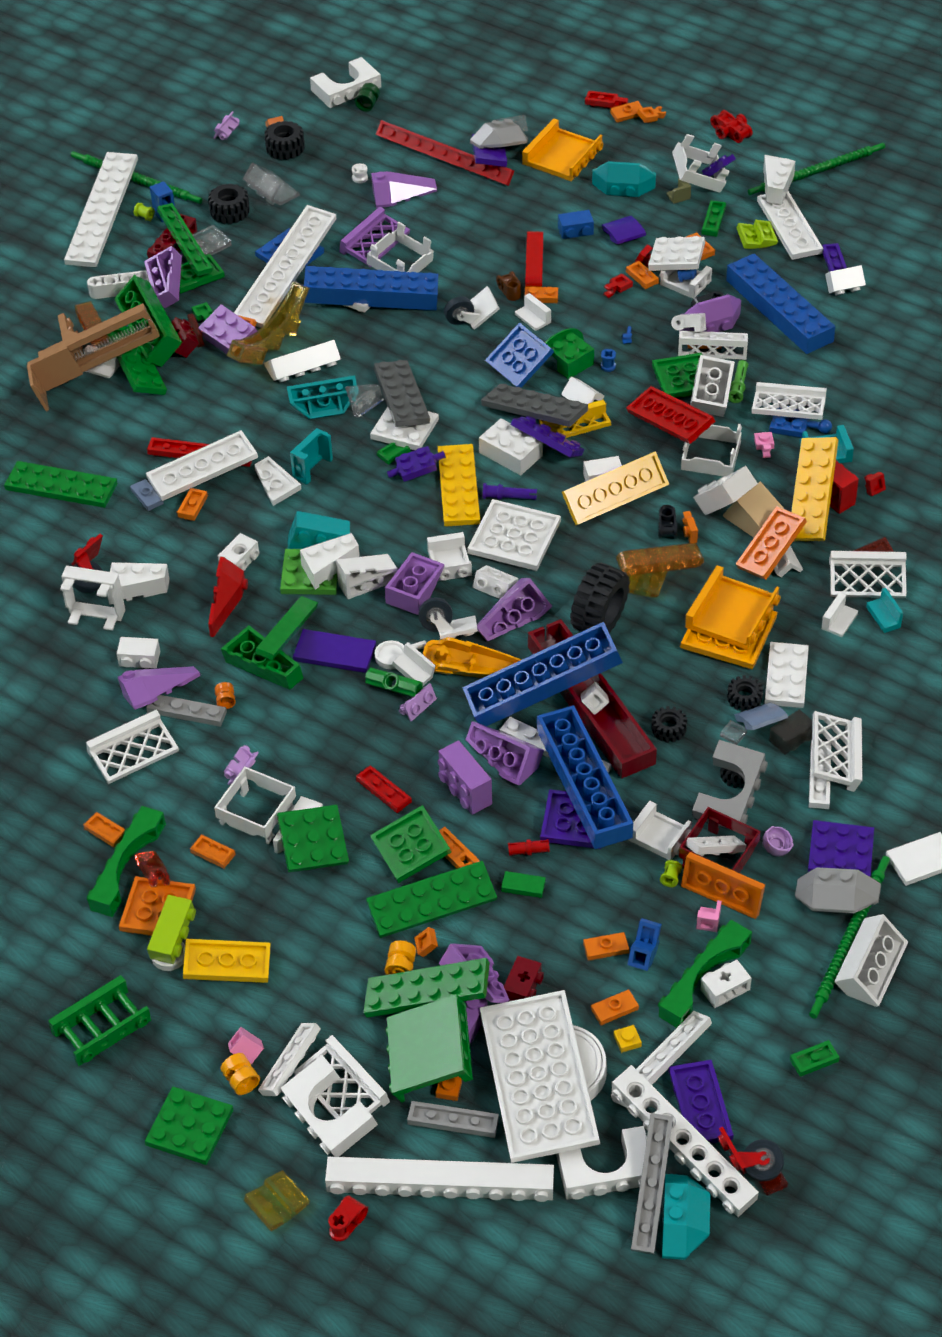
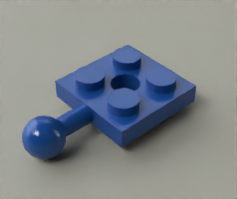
M773 416L769 432L802 438V433L807 430V427L819 429L822 433H829L832 429V423L827 419L817 422L810 421L807 418Z

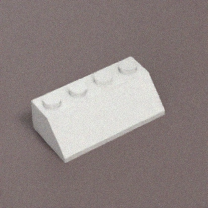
M335 340L271 359L265 362L264 365L273 381L279 380V382L289 380L288 376L291 375L299 377L305 375L304 371L311 370L312 373L321 370L320 366L323 365L327 367L337 365L336 361L340 360V355Z
M884 914L864 918L834 982L847 996L875 1007L879 1006L908 941Z

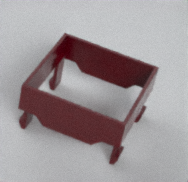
M707 807L679 847V858L683 859L682 868L685 867L686 856L689 852H692L686 846L687 838L697 837L705 822L709 819L708 831L717 835L720 824L745 836L746 850L732 869L740 873L760 841L761 831Z

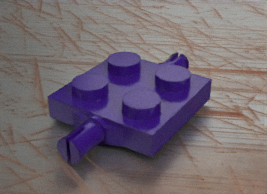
M428 446L421 447L396 457L397 468L387 471L389 478L399 475L405 482L436 471V461L446 458L444 451L433 454Z

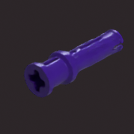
M483 483L482 499L490 497L500 500L504 497L536 500L537 495H529V493L537 494V489L503 487L501 484L495 486Z

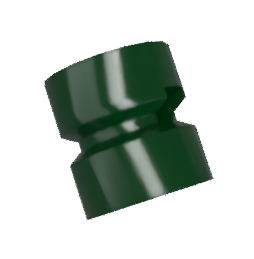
M365 83L355 98L356 107L365 112L371 111L380 96L379 88L373 83Z

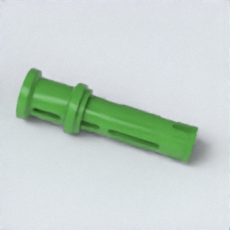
M744 360L738 362L734 381L730 385L731 391H729L728 399L733 403H739L743 400V392L746 388L744 381L748 368V363Z

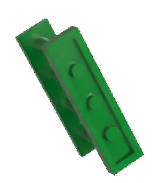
M122 975L48 1020L53 1035L58 1037L61 1034H65L76 1048V1051L73 1053L78 1066L91 1061L94 1056L137 1029L143 1028L151 1021L149 1008L145 1006L138 1010L127 997V984ZM118 999L131 1014L122 1022L107 1006ZM98 1011H101L113 1026L104 1033L99 1030L90 1018L91 1015ZM80 1022L86 1026L95 1038L85 1045L71 1029Z

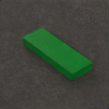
M710 201L701 235L718 236L726 209V202Z

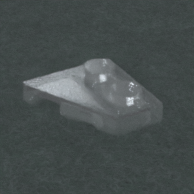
M369 384L345 387L354 416L356 417L362 416L384 400L379 385Z

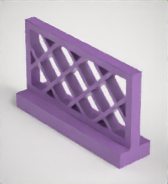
M382 207L377 208L341 240L339 252L343 255L349 253L368 265L365 255L370 251H364L363 247L375 245L377 242H374L373 239L383 238L388 234H383V230H391L392 232L396 230L397 221L384 214L385 209ZM387 221L390 225H382V222ZM406 227L404 234L408 235L410 229ZM380 230L381 234H372V231ZM370 239L371 242H362V240ZM393 242L388 248H386L382 253L378 255V259L380 260L399 242ZM361 247V251H355L353 248Z

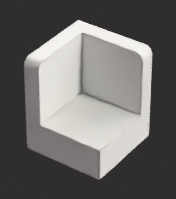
M596 682L581 693V701L594 715L609 703L608 695Z

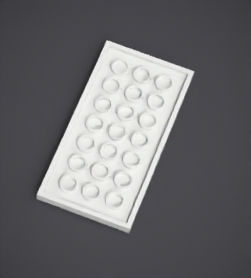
M565 990L481 1007L480 1012L511 1163L599 1145L600 1140Z

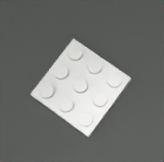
M679 236L675 238H656L648 264L649 271L698 269L705 245V237Z
M387 407L370 433V438L389 444L393 442L396 446L400 447L409 446L410 449L417 450L423 446L439 420V414L428 411L430 416L429 424L395 427Z

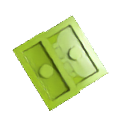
M755 219L753 225L738 223L736 227L742 245L746 249L765 248L778 243L770 221Z

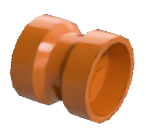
M222 682L215 686L217 706L226 707V709L232 708L236 704L233 685L229 682Z

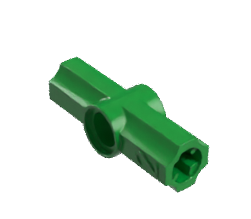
M371 667L366 672V684L395 693L414 697L423 689V682ZM396 679L395 685L392 686L393 681Z

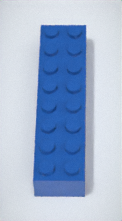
M751 254L727 265L726 281L806 354L834 342L836 326L756 254Z
M306 266L303 303L351 306L354 303L368 304L369 307L437 310L438 274Z
M602 622L462 688L476 721L479 724L488 726L623 662L605 623Z
M575 706L538 715L537 732L594 849L633 838V821Z

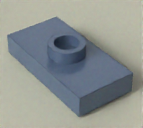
M146 479L130 486L132 493L148 511L164 504Z

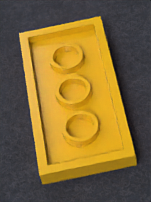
M186 939L183 979L268 983L270 943Z

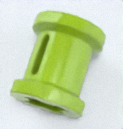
M137 203L133 213L137 217L141 216L145 220L151 221L155 215V209L153 207H146L143 203Z
M667 860L664 866L665 871L660 877V882L664 886L675 887L678 884V874L682 871V865L678 861Z

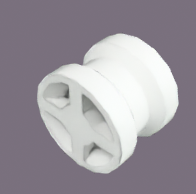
M359 163L352 166V179L354 182L364 183L368 180V170L365 164Z

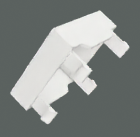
M687 134L683 142H678L672 151L680 180L720 193L726 184L725 178L728 176L729 170L722 168L714 174V178L696 173L702 162L711 165L719 159L717 153L722 145L714 143L711 150L707 152L689 146L694 136ZM687 158H690L694 161L687 170Z
M397 222V229L386 234L375 245H371V251L367 253V264L377 270L404 272L405 263L401 260H397L396 270L378 259L380 253L393 242L398 241L422 255L411 265L408 271L419 273L433 261L434 251L430 249L432 241L424 236L423 244L404 234L406 226Z
M738 424L737 432L732 431L729 427L711 425L709 429L699 436V438L736 443V449L732 448L730 466L724 465L721 461L694 457L691 460L686 459L690 444L685 442L681 470L718 476L732 474L741 444V424Z
M66 566L61 576L63 584L60 589L63 592L65 606L69 609V613H71L68 624L77 625L81 615L107 619L103 629L113 631L116 621H121L125 613L119 574ZM81 580L101 583L97 591V596L101 597L107 596L112 585L114 607L76 602L72 587L74 581Z
M244 766L214 807L216 818L220 819L219 822L222 826L226 822L229 826L252 836L259 835L264 837L266 844H269L275 836L272 830L278 823L277 814L279 812L292 811L294 808L295 787ZM247 779L254 781L259 787L276 794L286 795L265 826L227 811L226 806L240 787L242 797L249 791Z

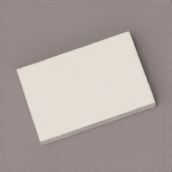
M941 832L886 851V856L890 858V863L905 886L942 873Z

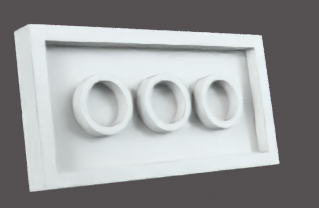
M770 642L765 704L774 703L778 706L804 708L809 645Z

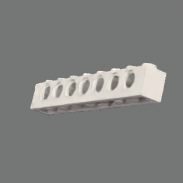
M632 1065L612 1081L613 1096L619 1102L623 1101L628 1106L627 1109L635 1118L638 1116L643 1121V1126L647 1131L651 1113H648L645 1110L646 1108H655L657 1110L654 1112L655 1114L673 1116L669 1148L675 1153L674 1157L681 1165L685 1164L691 1170V1175L697 1181L701 1180L707 1186L706 1189L714 1198L718 1197L723 1202L722 1205L730 1214L734 1213L739 1217L757 1200L759 1192ZM637 1091L641 1096L632 1097L630 1093ZM683 1138L686 1139L688 1143L686 1145H680L677 1143V1140ZM700 1154L704 1159L696 1161L693 1159V1156ZM716 1170L720 1173V1176L712 1177L709 1175V1172ZM731 1186L736 1189V1192L732 1194L727 1193L725 1188Z

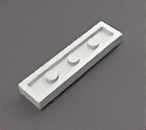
M811 740L809 808L829 809L830 781L812 776ZM822 749L818 750L823 758L828 756ZM822 764L818 766L819 771L828 772Z
M301 1023L259 1087L258 1091L262 1096H278L282 1090L280 1088L292 1076L294 1069L300 1060L304 1058L305 1052L311 1043L315 1041L316 1035L321 1029L316 1023Z

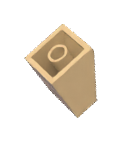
M760 481L735 501L723 516L752 537H755L775 507L784 508Z

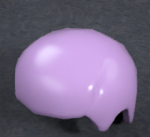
M771 826L764 833L763 846L773 856H784L792 849L793 839L786 829Z

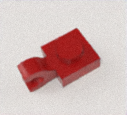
M620 274L610 279L609 283L604 286L608 290L604 292V295L610 298L616 291L621 293L633 287V281L624 274Z

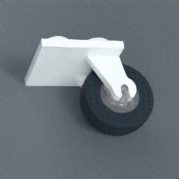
M487 286L471 300L463 296L451 299L444 307V315L447 321L453 325L467 322L475 330L500 308L490 288Z
M434 597L427 599L419 609V620L422 626L429 631L439 632L440 639L446 637L455 638L459 635L470 636L478 631L475 616L452 620V608L442 598Z

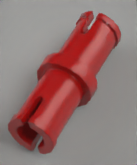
M526 839V842L508 843L509 856L519 854L531 856L532 853L550 852L549 839L538 841Z

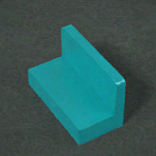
M882 588L881 597L867 602L866 608L881 630L886 633L901 628L903 611L886 588Z

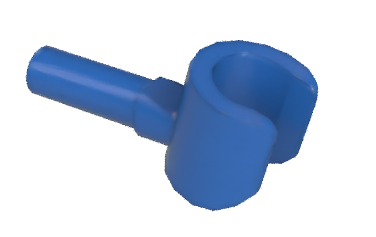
M628 326L627 333L622 334L623 344L632 343L631 326Z

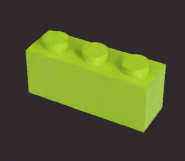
M172 895L167 896L147 947L150 959L174 964L176 957H180L182 952L181 944L183 939L187 938L189 923L194 920L196 915V909H194L192 900Z

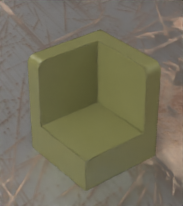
M679 178L678 188L667 192L668 198L673 204L690 199L691 185L681 181Z

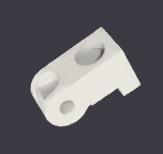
M705 313L681 314L673 317L671 324L675 330L694 327L695 332H702L706 330Z

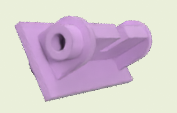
M233 111L229 115H225L221 124H217L214 129L216 132L214 139L219 136L221 140H226L232 131L239 126L240 121L232 116Z
M429 683L423 687L411 700L409 699L404 704H401L400 714H407L409 720L413 721L437 699L431 684Z
M246 745L239 748L233 757L234 759L230 761L224 770V776L230 779L227 783L228 785L233 783L244 766L250 768L254 765L255 758L259 753L258 751L251 753L250 748Z

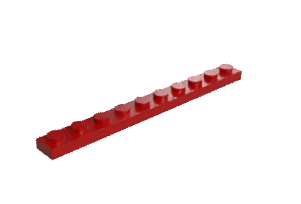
M382 120L376 132V135L507 186H509L514 174V170L506 167L476 164L472 154Z

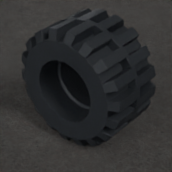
M279 121L271 124L265 130L266 152L271 157L279 160H289L303 153L305 149L304 132L297 123Z
M222 184L209 192L210 215L217 222L232 224L242 221L248 216L250 212L247 190L237 184Z

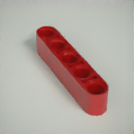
M527 231L525 287H542L543 231Z

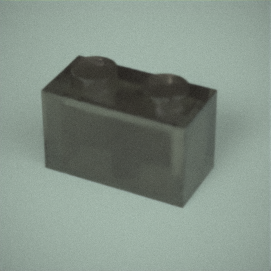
M800 709L770 728L769 741L784 755L790 751H795L799 745L812 739V720Z

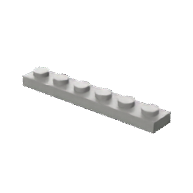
M650 1114L631 1251L654 1254L673 1116Z

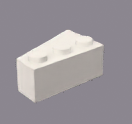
M764 155L763 173L766 202L782 205L794 178L796 161Z
M744 466L732 474L720 478L718 481L715 480L709 485H704L697 490L699 493L693 498L703 513L707 515L734 503L758 483L747 466Z
M352 533L300 550L301 565L314 589L319 588V584L325 580H331L333 575L337 573L336 560L359 557V545Z
M388 554L336 560L338 585L347 599L386 586L397 572V567Z
M111 564L110 572L119 574L123 599H126V601L141 595L149 597L167 593L169 585L167 564ZM112 585L107 594L109 605L114 604Z

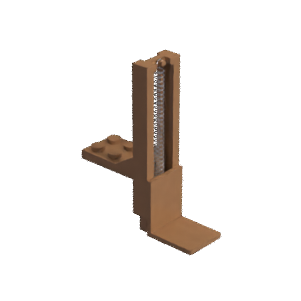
M142 303L80 333L73 330L72 327L74 325L71 319L66 318L64 313L58 315L63 341L39 351L38 358L27 362L30 386L47 412L49 411L46 391L82 375L83 372L160 337L159 331L147 312L145 305ZM144 318L149 323V326L142 329L138 328L137 331L132 326L134 332L131 328V333L127 329L128 335L124 330L125 336L121 331L122 337L118 333L119 339L113 343L109 342L107 345L104 341L105 346L101 342L102 347L98 343L99 349L95 344L96 350L92 346L93 351L89 347L90 352L87 350L86 354L84 349L82 352L83 345L136 320Z

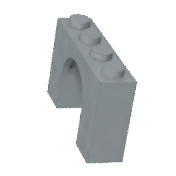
M719 740L713 755V765L738 773L743 778L745 785L741 793L731 799H719L699 793L692 810L693 818L700 819L707 807H710L746 824L748 815H746L747 810L753 806L755 797H753L754 791L759 790L761 779L759 778L761 773H765L768 762L765 761V753Z

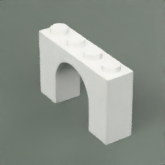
M360 57L349 62V75L355 81L340 84L330 80L324 73H320L310 77L311 91L329 108L356 98L365 83H373L378 88H381V74Z
M321 1055L280 1089L285 1094L282 1098L290 1108L294 1105L297 1109L294 1114L302 1124L306 1121L310 1125L307 1130L313 1138L319 1137L322 1140V1143L319 1145L327 1155L332 1153L334 1157H339L378 1124L360 1101L334 1120L326 1121L315 1117L314 1106L317 1098L340 1079L333 1067Z
M644 1126L622 1129L621 1142L626 1161L622 1167L614 1172L600 1173L589 1168L583 1160L581 1149L557 1153L556 1156L566 1199L573 1198L578 1200L585 1196H601L607 1192H624L631 1188L640 1187L647 1141Z

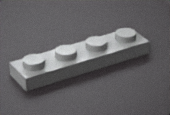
M164 695L157 696L158 700L147 706V713L157 709L158 713L162 716L220 727L227 713L226 707Z
M412 1101L407 1122L408 1125L495 1138L499 1114Z

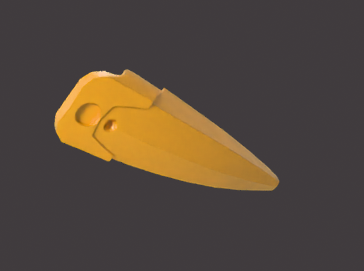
M451 637L428 641L423 651V655L435 665L434 672L445 675L454 674L484 678L522 660L469 641L465 642Z

